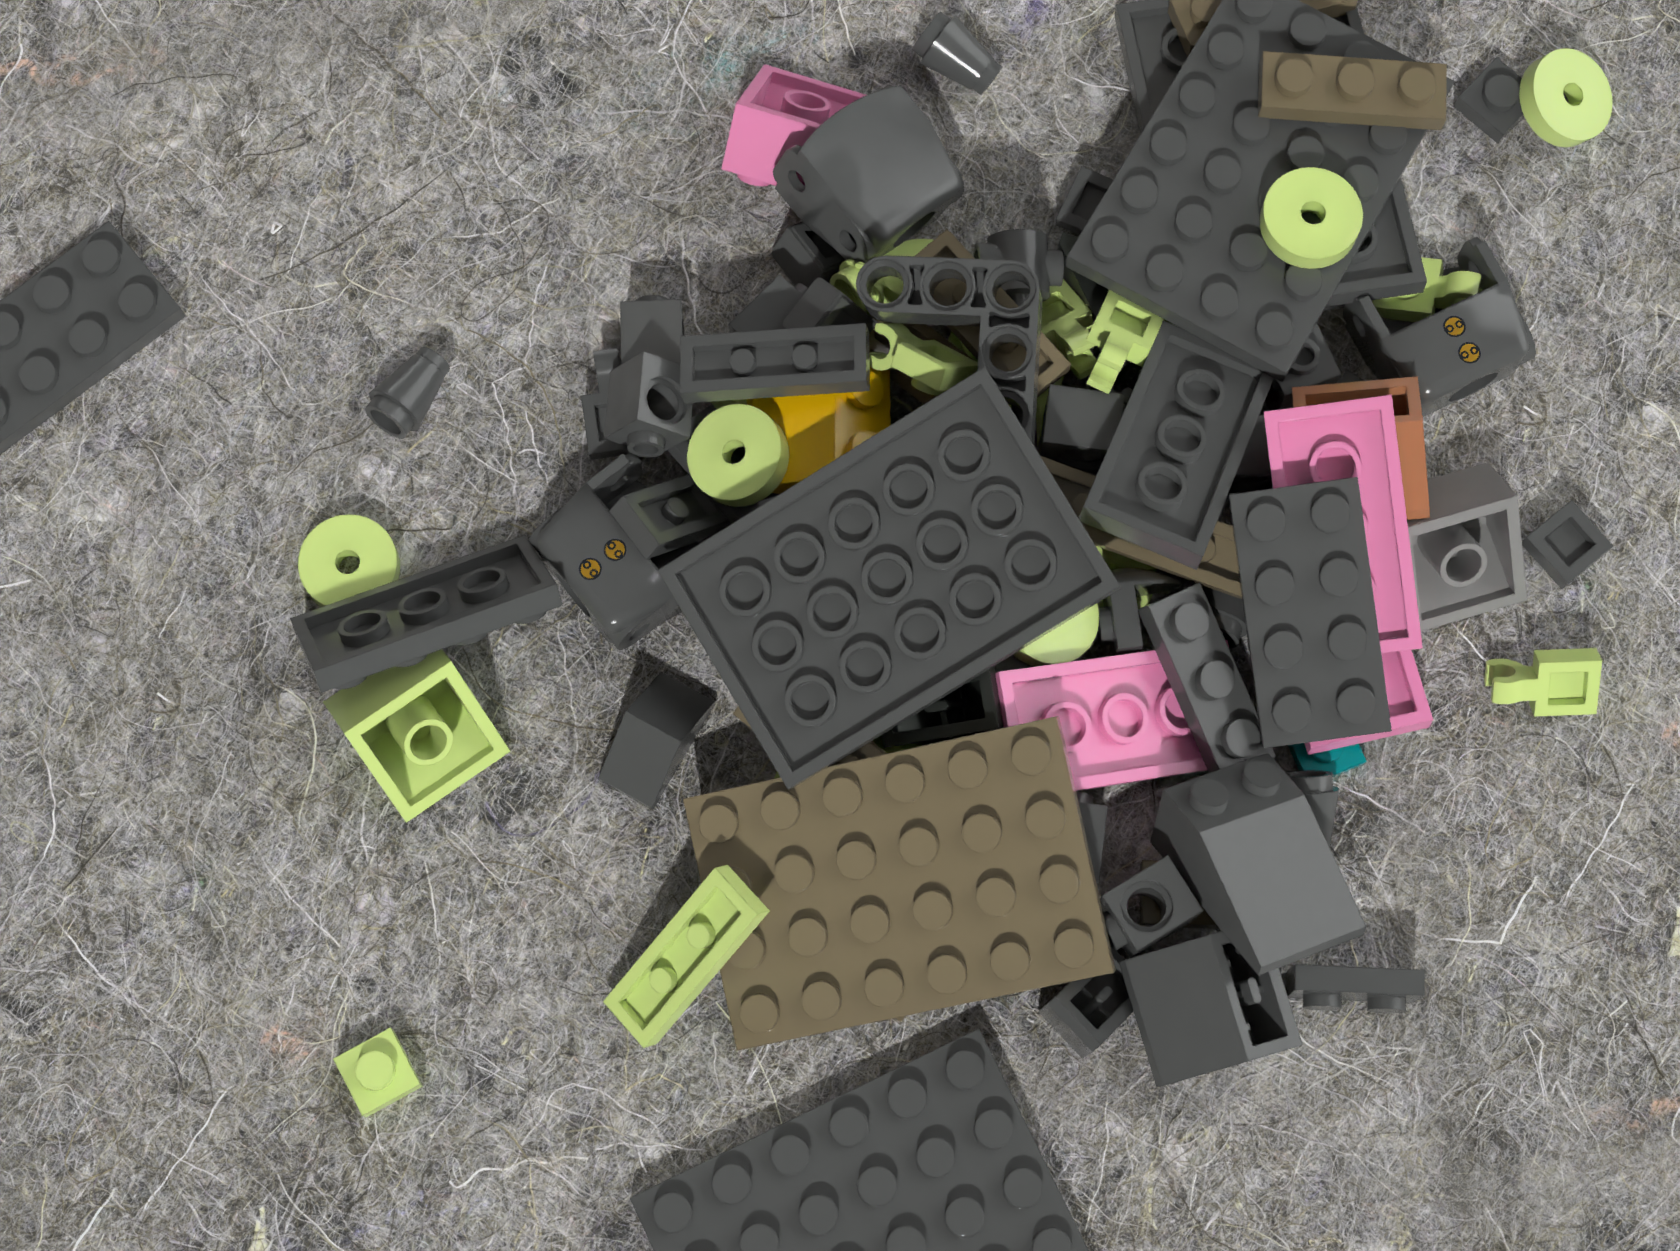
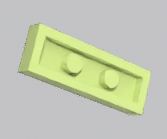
M729 865L715 867L604 999L603 1003L643 1048L656 1045L770 910Z

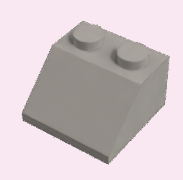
M1488 462L1428 479L1430 518L1407 520L1421 631L1527 601L1517 494Z

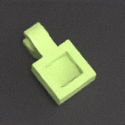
M1421 257L1427 278L1423 293L1372 300V303L1380 317L1418 322L1434 314L1436 308L1445 309L1481 292V274L1470 271H1455L1442 276V259Z
M1063 279L1061 286H1050V297L1042 303L1041 332L1056 348L1059 347L1064 357L1071 363L1070 369L1081 380L1091 374L1097 358H1095L1090 348L1096 345L1086 341L1089 331L1093 326V318L1089 307Z
M1109 290L1086 338L1087 342L1102 348L1086 384L1109 394L1125 360L1142 367L1164 319Z
M885 322L876 323L874 330L888 339L890 350L888 354L884 352H871L870 367L881 371L897 369L912 377L911 385L922 392L938 396L978 370V362L936 340H921L901 323Z
M1597 648L1534 650L1532 666H1525L1509 659H1491L1486 661L1484 684L1485 686H1492V703L1513 704L1520 701H1529L1534 717L1597 714L1602 659Z

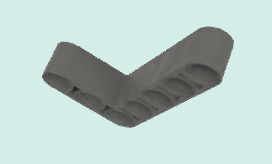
M885 255L874 257L866 262L858 272L856 280L857 294L869 314L877 320L887 323L980 327L977 371L986 367L1007 403L1016 406L1022 411L1023 419L1021 426L1035 446L1043 301L1039 281L1034 271L1026 264L1014 260ZM886 276L898 277L903 281L904 286L902 293L896 300L883 304L872 299V288L879 279ZM955 278L966 284L965 296L955 305L944 306L934 301L933 294L935 288L943 280ZM1008 281H1020L1029 287L1028 299L1017 308L1002 307L996 302L995 298L998 289ZM1004 343H1017L1024 347L1027 352L1025 361L1019 368L1006 372L993 366V354L999 346Z

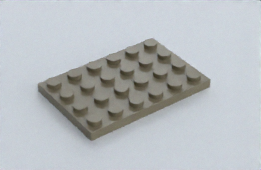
M1059 716L829 766L791 790L787 789L780 777L683 799L701 883L715 867L729 865L770 910L720 969L737 1051L1111 974L1116 971Z

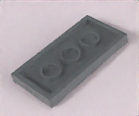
M107 221L0 300V455L186 317L179 305L110 221Z
M1163 321L1083 506L1079 520L1197 570L1274 378L1182 328Z
M1358 477L1229 494L1228 500L1262 747L1270 748L1392 731Z
M522 535L292 617L290 620L320 692L323 693L334 688L348 689L362 683L367 676L394 666H413L424 660L428 654L452 645L464 646L476 643L483 639L488 632L507 625L534 622L543 617L547 611L563 606L557 583L530 544L526 535Z

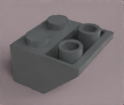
M1222 931L1119 962L1156 1087L1303 1045L1279 968L1258 976Z

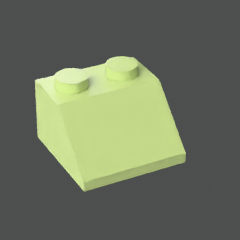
M442 649L428 654L424 660L413 666H394L367 676L359 685L348 689H341L323 701L347 739L406 823L510 752L475 696Z

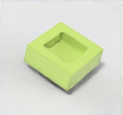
M391 1027L333 1058L361 1115L365 1118L423 1087L395 1031Z

